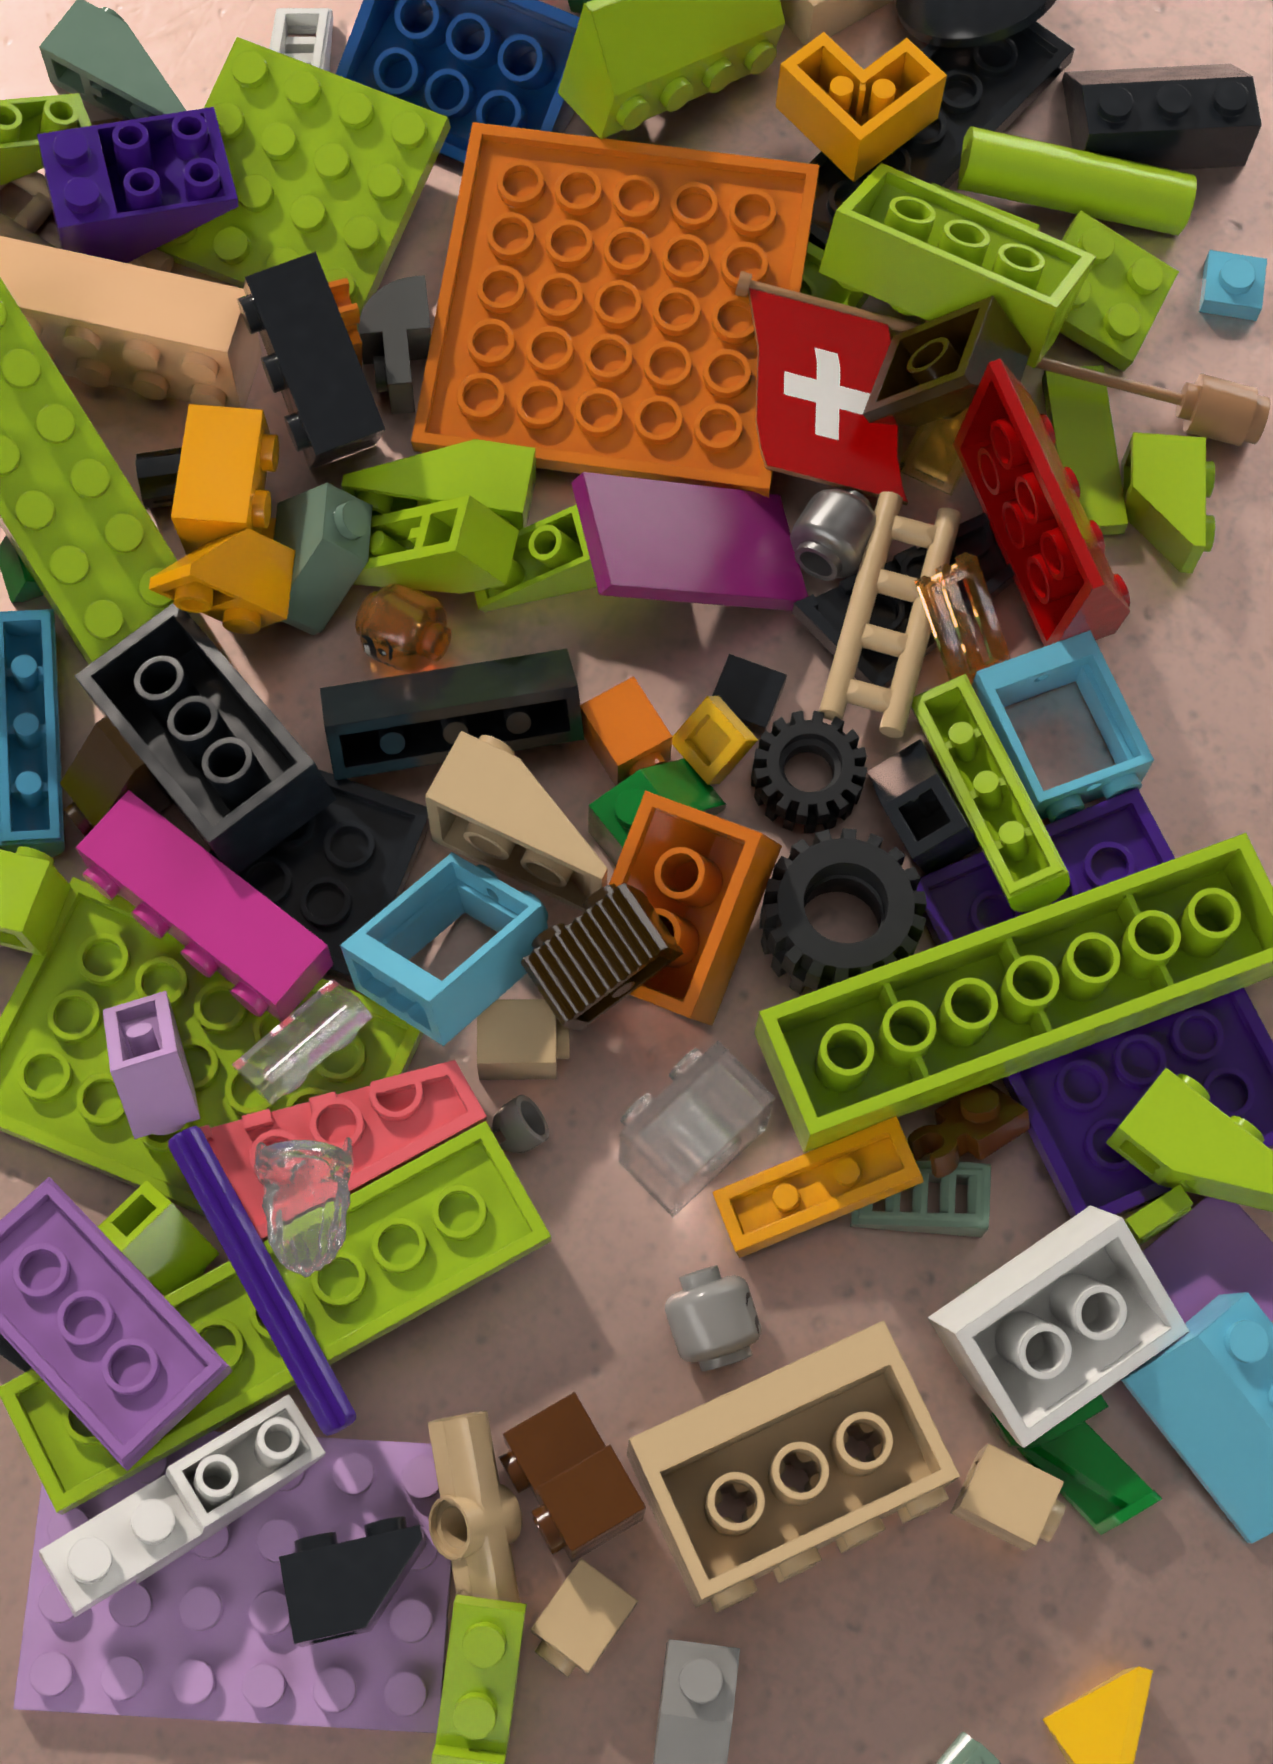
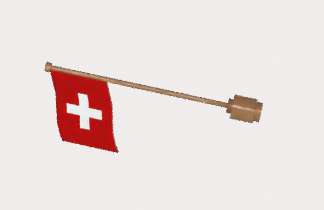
M741 271L735 295L747 297L748 294L758 350L755 423L760 453L765 468L841 489H852L861 494L876 498L879 497L881 492H894L903 498L902 505L907 506L908 500L902 486L897 457L898 425L869 423L864 417L863 412L891 343L889 329L904 332L920 324L751 280V273ZM1045 357L1035 367L1177 405L1175 416L1183 419L1184 432L1235 446H1241L1243 442L1256 444L1262 436L1270 411V398L1258 395L1257 388L1202 373L1194 384L1186 382L1181 393Z

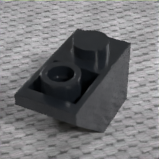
M921 739L867 771L883 809L910 856L926 875L952 864L980 847L975 833L956 797Z
M400 1516L364 1525L366 1537L338 1543L336 1532H329L294 1541L296 1553L279 1556L294 1644L305 1647L372 1631L427 1545L425 1533L421 1525L407 1527L406 1517Z

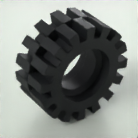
M803 711L793 712L790 723L786 724L781 717L773 722L771 733L765 730L760 737L758 749L756 748L751 787H755L754 798L758 806L764 803L767 806L765 815L772 822L778 816L784 819L782 828L793 831L795 823L804 824V833H815L817 824H823L824 829L828 830L836 826L839 817L845 821L851 815L854 804H858L867 774V767H864L867 755L864 747L857 748L859 741L857 733L852 729L845 734L842 731L844 721L836 716L830 725L823 722V712L814 711L812 720H804ZM810 752L818 754L831 766L833 779L822 790L816 792L801 791L795 788L785 775L784 767L788 760L799 753Z

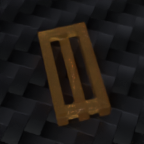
M964 552L955 558L956 564L952 566L943 564L935 569V576L928 577L924 575L915 580V584L926 616L930 622L931 630L949 681L966 673L972 685L977 671L1009 660L1011 657L977 556ZM961 579H963L990 659L985 663L975 637L977 632L971 615L967 613L957 584ZM943 595H944V597H945V600H946V603H947V606H948L950 615H949V613H948V610H947V607H946V604H945ZM953 624H954V626H955V629H956V632H957V635H958L960 644H959V642H958V639H957V636H956V633H955ZM963 653H964V655H965V658H966V661H967L969 670H968V668H967V665H966V662H965Z

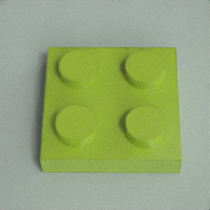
M1080 211L1071 221L1061 241L1091 253L1096 258L1060 333L1124 372L1133 363L1179 271L1088 214Z

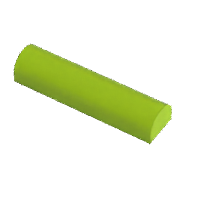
M971 126L963 140L957 189L1072 214H1078L1080 211H1083L1092 218L1179 236L1188 223L1194 206L1197 179L1194 174Z
M966 673L914 696L911 709L966 819L973 829L976 839L1010 907L1017 912H1029L1045 907L1057 900L1066 892L1070 885L1068 870Z

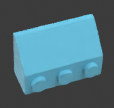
M1245 1292L1218 1295L1185 1323L1189 1330L1188 1333L1122 1378L1121 1381L1245 1541L1252 1544L1273 1533V1323L1252 1296Z

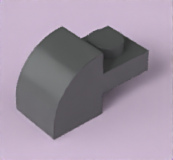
M425 275L398 279L383 286L368 300L360 316L358 332L362 340L363 365L374 364L377 393L389 391L392 414L415 412L410 360L427 359L431 340Z

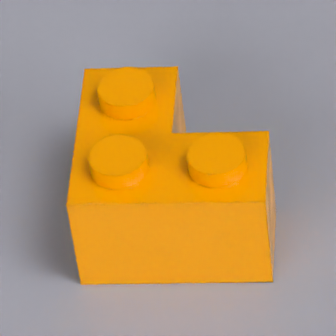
M823 32L780 64L775 107L854 182L938 119L947 75L908 38H905L863 69Z
M189 404L171 519L186 555L207 542L246 528H250L274 540L276 518L271 517L270 491L265 490L267 471L276 472L278 467L279 437L277 434H270L263 410Z

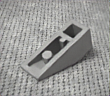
M668 1640L666 1643L653 1764H727L740 1648Z

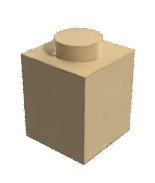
M497 999L477 1017V1069L479 1080L557 1079V1059H569V1028L562 1027L560 1022L556 1020V1016L545 999Z
M988 1443L978 1451L950 1513L1026 1551L1036 1546L1039 1538L1049 1542L1055 1534L1066 1508V1504L1057 1500L1064 1481Z
M580 1559L531 1628V1632L542 1640L534 1652L567 1677L570 1676L575 1667H578L588 1675L636 1607L638 1600L583 1559Z

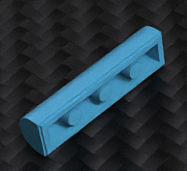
M54 609L0 612V849L16 853L17 848L23 846L39 850L50 857H55L65 850L63 787L60 785L62 780L55 613Z

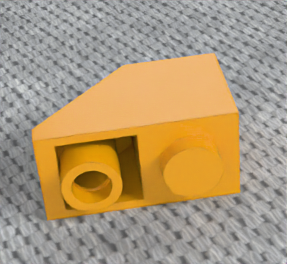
M246 528L205 543L150 577L149 590L172 599L173 604L181 610L203 613L223 622V627L228 631L238 634H255L260 631V628L286 620L288 617L295 550L250 528Z

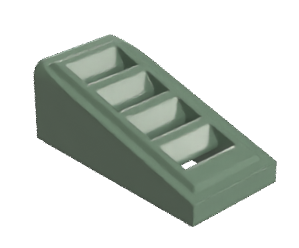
M916 1161L924 1182L913 1187L912 1212H900L901 1192L886 1198L885 1211H872V1203L851 1212L850 1227L982 1238L989 1227L991 1164L959 1162L958 1167L951 1174L936 1178L932 1175L931 1161ZM928 1182L940 1183L939 1213H927ZM956 1184L968 1185L967 1213H955Z

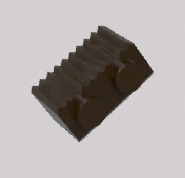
M626 883L619 886L610 884L594 892L583 904L585 909L583 915L576 917L572 923L566 926L564 923H559L540 933L531 944L534 949L532 953L523 957L520 962L562 1027L581 1031L684 954L682 948L669 933L668 928L662 922L661 917L655 912L654 907L649 903L645 894Z

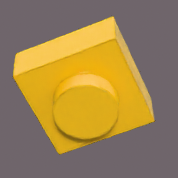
M707 696L673 735L672 745L707 785L720 784L758 739L719 696Z

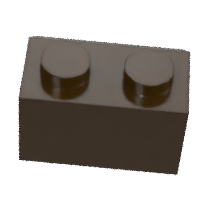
M994 296L988 297L894 335L863 415L869 423L916 427L939 418L951 419L959 415L966 408H969L989 362L1001 358L1021 383L1031 348Z

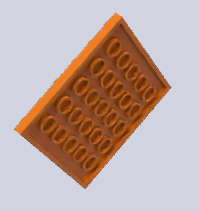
M472 122L411 439L413 451L425 453L473 439L535 448L536 468L578 474L589 472L753 491L769 498L773 470L765 468L760 453L755 423L758 350L748 294L747 297L735 295L740 272L744 271L752 274L751 280L801 293L819 178V165Z

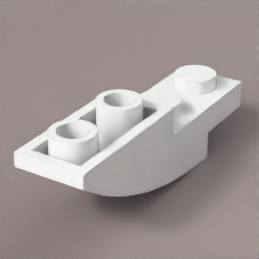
M288 1394L168 1466L165 1475L40 1549L39 1557L74 1617H77L133 1581H136L138 1584L178 1559L299 1476L324 1457L326 1452Z

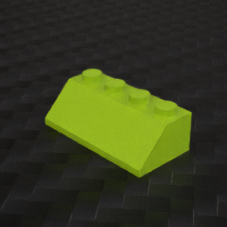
M592 0L584 3L558 93L600 139L624 129L626 131L633 130L651 117L667 110L669 112L676 111L692 99L708 92L717 93L733 81L749 74L758 75L765 71L776 58V47L785 26L780 0Z
M881 163L836 210L819 273L837 280L838 284L847 290L864 292L890 304L895 311L901 314L918 316L927 321L934 320L994 296L1031 348L1026 365L1035 368L1055 342L1093 266L1096 256Z

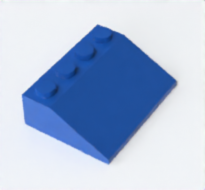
M363 0L336 75L447 116L451 128L439 153L465 164L472 122L557 133L565 132L575 111L559 95L558 90L580 17L539 0Z

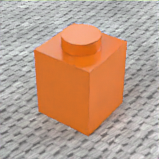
M634 676L580 705L584 737L615 786L639 769L667 763L671 760L673 736Z

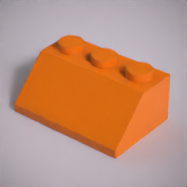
M645 790L609 885L616 884L619 886L626 883L641 890L649 903L654 907L655 912L661 917L669 933L675 938L676 943L682 948L684 954L629 995L712 1026L782 845L761 832Z

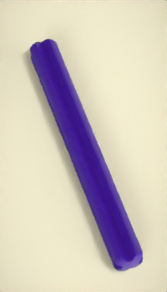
M197 1126L177 1133L168 1141V1147L318 1426L327 1436L342 1431L356 1420V1412L204 1133Z

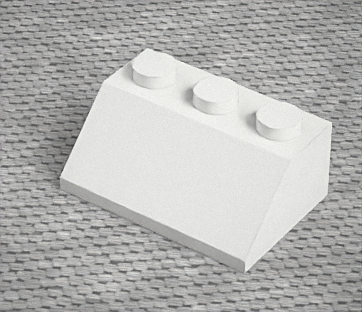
M1091 1205L928 1317L961 1374L1015 1441L1023 1448L1189 1332L1124 1219Z

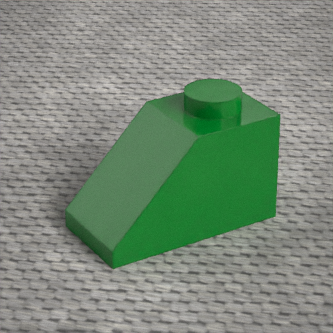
M683 758L639 769L589 804L588 832L616 866L645 790L714 816L726 808V803L713 787L707 785Z

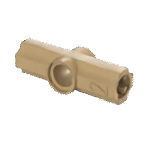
M471 1412L432 1420L428 1423L440 1499H437L431 1507L429 1532L438 1552L446 1559L451 1560L456 1594L520 1603L510 1544L514 1543L520 1535L522 1512L513 1492L499 1482L488 1412Z

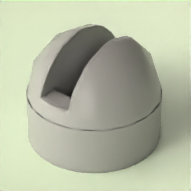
M519 1095L504 1104L493 1118L491 1130L493 1134L499 1131L502 1132L506 1141L501 1143L500 1147L509 1152H527L549 1138L548 1125L542 1112L525 1095Z

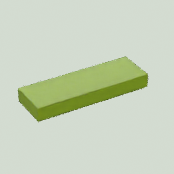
M1104 365L1079 366L1105 373ZM1045 370L1042 384L1047 417L1051 421L1055 432V449L1063 466L1070 467L1076 475L1080 487L1079 501L1088 520H1094L1098 524L1103 535L1124 534L1128 526L1107 386Z

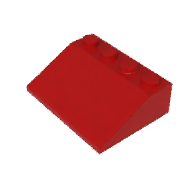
M1000 358L988 363L953 446L980 506L990 521V528L1007 565L1010 563L1015 574L1013 579L1044 647L1091 630L1095 640L1115 634L1130 613L1128 588L1120 575L1113 574L1104 555L1105 541L1101 529L1094 520H1088L1079 501L1080 487L1076 475L1070 467L1063 466L1055 449L1056 437L1051 421L1045 414H1039L1029 392Z

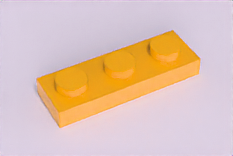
M894 1116L715 1190L712 1193L734 1250L738 1257L741 1258L923 1183L924 1180L897 1116Z

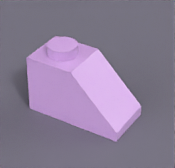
M167 991L104 1009L103 1017L110 1072L134 1139L150 1134H170L181 1129L186 1123L200 1119L195 1087Z

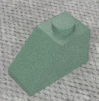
M328 482L277 503L274 540L295 550L288 617L282 622L311 635H316L323 631L368 562L373 505Z

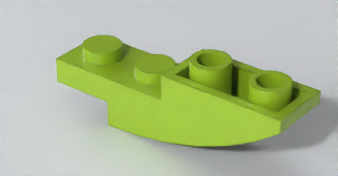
M456 1594L436 1742L431 1764H506L527 1604Z

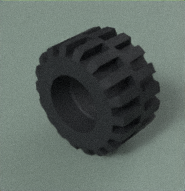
M847 828L842 829L839 839H832L829 829L816 832L811 846L804 839H801L791 846L789 858L781 856L775 864L772 878H768L760 913L759 929H763L761 945L764 955L772 953L771 968L776 975L781 977L788 973L792 977L789 987L800 995L806 986L819 990L914 955L926 922V918L922 917L927 906L925 891H917L921 878L916 868L911 867L906 870L902 868L906 855L896 846L889 853L881 849L882 837L870 833L867 842L857 840V829ZM829 892L848 893L858 897L870 907L876 917L878 931L860 942H835L822 936L813 928L804 908L807 903L821 894Z

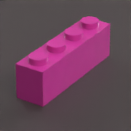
M129 790L76 847L87 867L82 875L92 887L109 900H113L117 894H120L136 907L131 914L138 923L159 939L167 932L185 946L180 952L181 955L206 977L211 978L217 971L235 985L230 991L232 996L257 1017H261L267 1010L283 1023L334 965L326 943Z

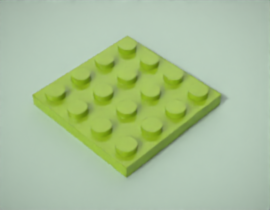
M236 37L204 108L214 107L239 207L156 249L172 256L175 263L242 289L244 288L246 276L316 251L328 282L343 278L348 279L351 303H357L361 316L364 306L372 295L377 292L448 135L451 128L447 116Z

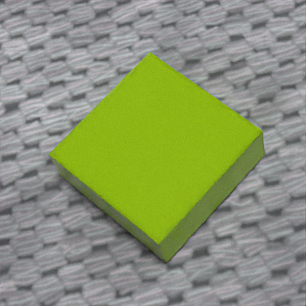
M1179 1184L1124 1221L1138 1245L1141 1246L1184 1217L1192 1210L1191 1206L1194 1203Z

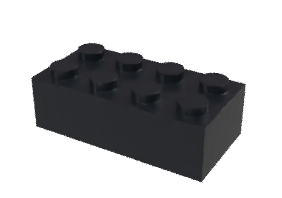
M173 603L74 675L102 715L109 717L147 765L163 791L217 858L237 875L337 800L311 757L186 611L177 608Z

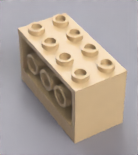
M884 1320L629 1438L627 1457L695 1608L710 1601L715 1613L753 1596V1593L758 1591L753 1580L772 1571L778 1583H781L816 1566V1563L822 1560L818 1552L820 1548L836 1542L840 1552L843 1553L875 1538L879 1533L886 1530L881 1519L897 1512L904 1524L939 1507V1504L949 1500L944 1488L960 1477ZM849 1436H854L857 1441H864L867 1444L870 1453L865 1457L866 1462H861L858 1457H851L847 1453L844 1446L849 1441ZM786 1465H792L796 1470L805 1471L809 1478L808 1482L804 1485L805 1492L799 1493L794 1486L786 1487L781 1477L786 1471ZM730 1493L733 1499L742 1498L748 1508L742 1514V1523H735L731 1517L722 1518L716 1509L722 1502V1494Z

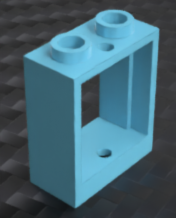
M1091 630L976 672L972 687L1041 820L1048 818L1050 823L1083 810L1085 803L1104 796L1108 800L1138 787L1140 789L1142 787L1141 782L1154 759ZM1076 682L1116 765L1043 791L1004 707Z
M451 852L340 946L357 991L442 1046H445L527 974L520 962L523 957L530 955L534 950L531 946L533 940L540 933L548 929V912L543 903L531 892L526 890L520 892L499 880L488 867L481 864L475 866ZM464 913L498 932L442 981L409 961V959Z

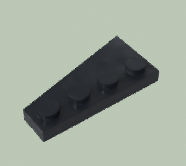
M985 512L959 525L925 656L1014 582L1013 577L1015 574L1010 563L1007 565ZM916 546L908 548L894 555L893 560L886 563L884 569L920 579L928 549L922 547L917 549ZM857 573L841 580L838 587L817 597L812 594L795 602L793 605L792 614L833 656L835 655ZM877 593L869 624L905 633L913 603ZM862 648L854 677L860 681L889 688L893 680L898 657Z

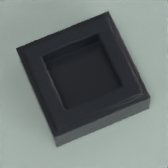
M729 654L712 696H719L750 731L762 735L765 730L767 731L785 686L787 674Z

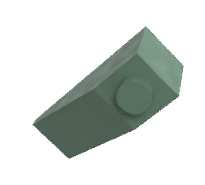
M76 0L39 46L51 83L71 94L79 93L81 99L116 118L125 121L187 111L128 24L118 13L108 7L98 8L85 0Z

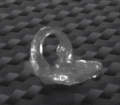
M346 1137L342 1149L328 1143L312 1140H290L274 1143L269 1146L259 1142L256 1146L254 1171L264 1187L262 1207L267 1220L269 1245L279 1262L286 1269L306 1278L314 1271H321L325 1264H330L335 1259L346 1238V1215L351 1203L348 1181L354 1167L353 1146L350 1137Z

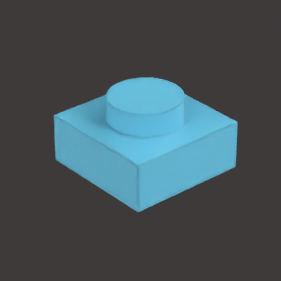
M1209 250L1204 262L1199 312L1257 321L1263 305L1267 259Z

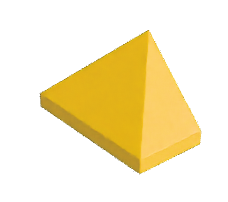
M1140 1666L1124 1669L1043 1719L1068 1764H1134L1153 1670Z

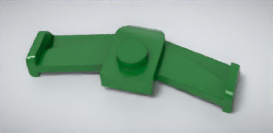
M1101 1394L1025 1448L1015 1441L991 1411L990 1416L1008 1446L1016 1448L1034 1467L1064 1481L1059 1493L1100 1535L1119 1526L1162 1500L1161 1496L1155 1490H1152L1085 1422L1109 1407Z

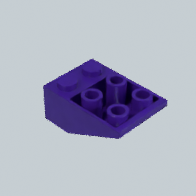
M214 107L37 134L61 249L129 263L239 207Z

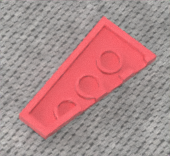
M455 1060L372 1081L370 1086L340 1094H336L334 1091L311 1097L309 1102L272 1112L270 1109L243 1115L242 1119L215 1127L205 1125L199 1128L204 1133L262 1242H265L480 1123L487 1122V1116Z

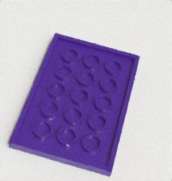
M1138 787L1045 825L1070 877V885L1066 892L1051 904L1175 859ZM983 851L920 877L921 879L917 887V891H925L927 906L922 917L926 918L925 925L936 946L1028 913L1017 912L1010 907ZM1245 988L1002 1078L1011 1098L1028 1109L1030 1124L1028 1133L1071 1218L1090 1205L1121 1216L1155 1201L1173 1189L1155 1183L1106 1144V1141L1165 1068L1169 1069L1176 1076L1178 1074H1185L1199 1082L1209 1093V1101L1229 1117L1238 1116L1250 1122L1263 1135V1144L1270 1149L1273 1148V1041Z

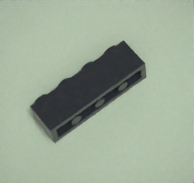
M567 648L320 688L324 728L334 780L443 763L461 731L478 739L481 735L495 737L507 744L513 751L584 740L578 685Z

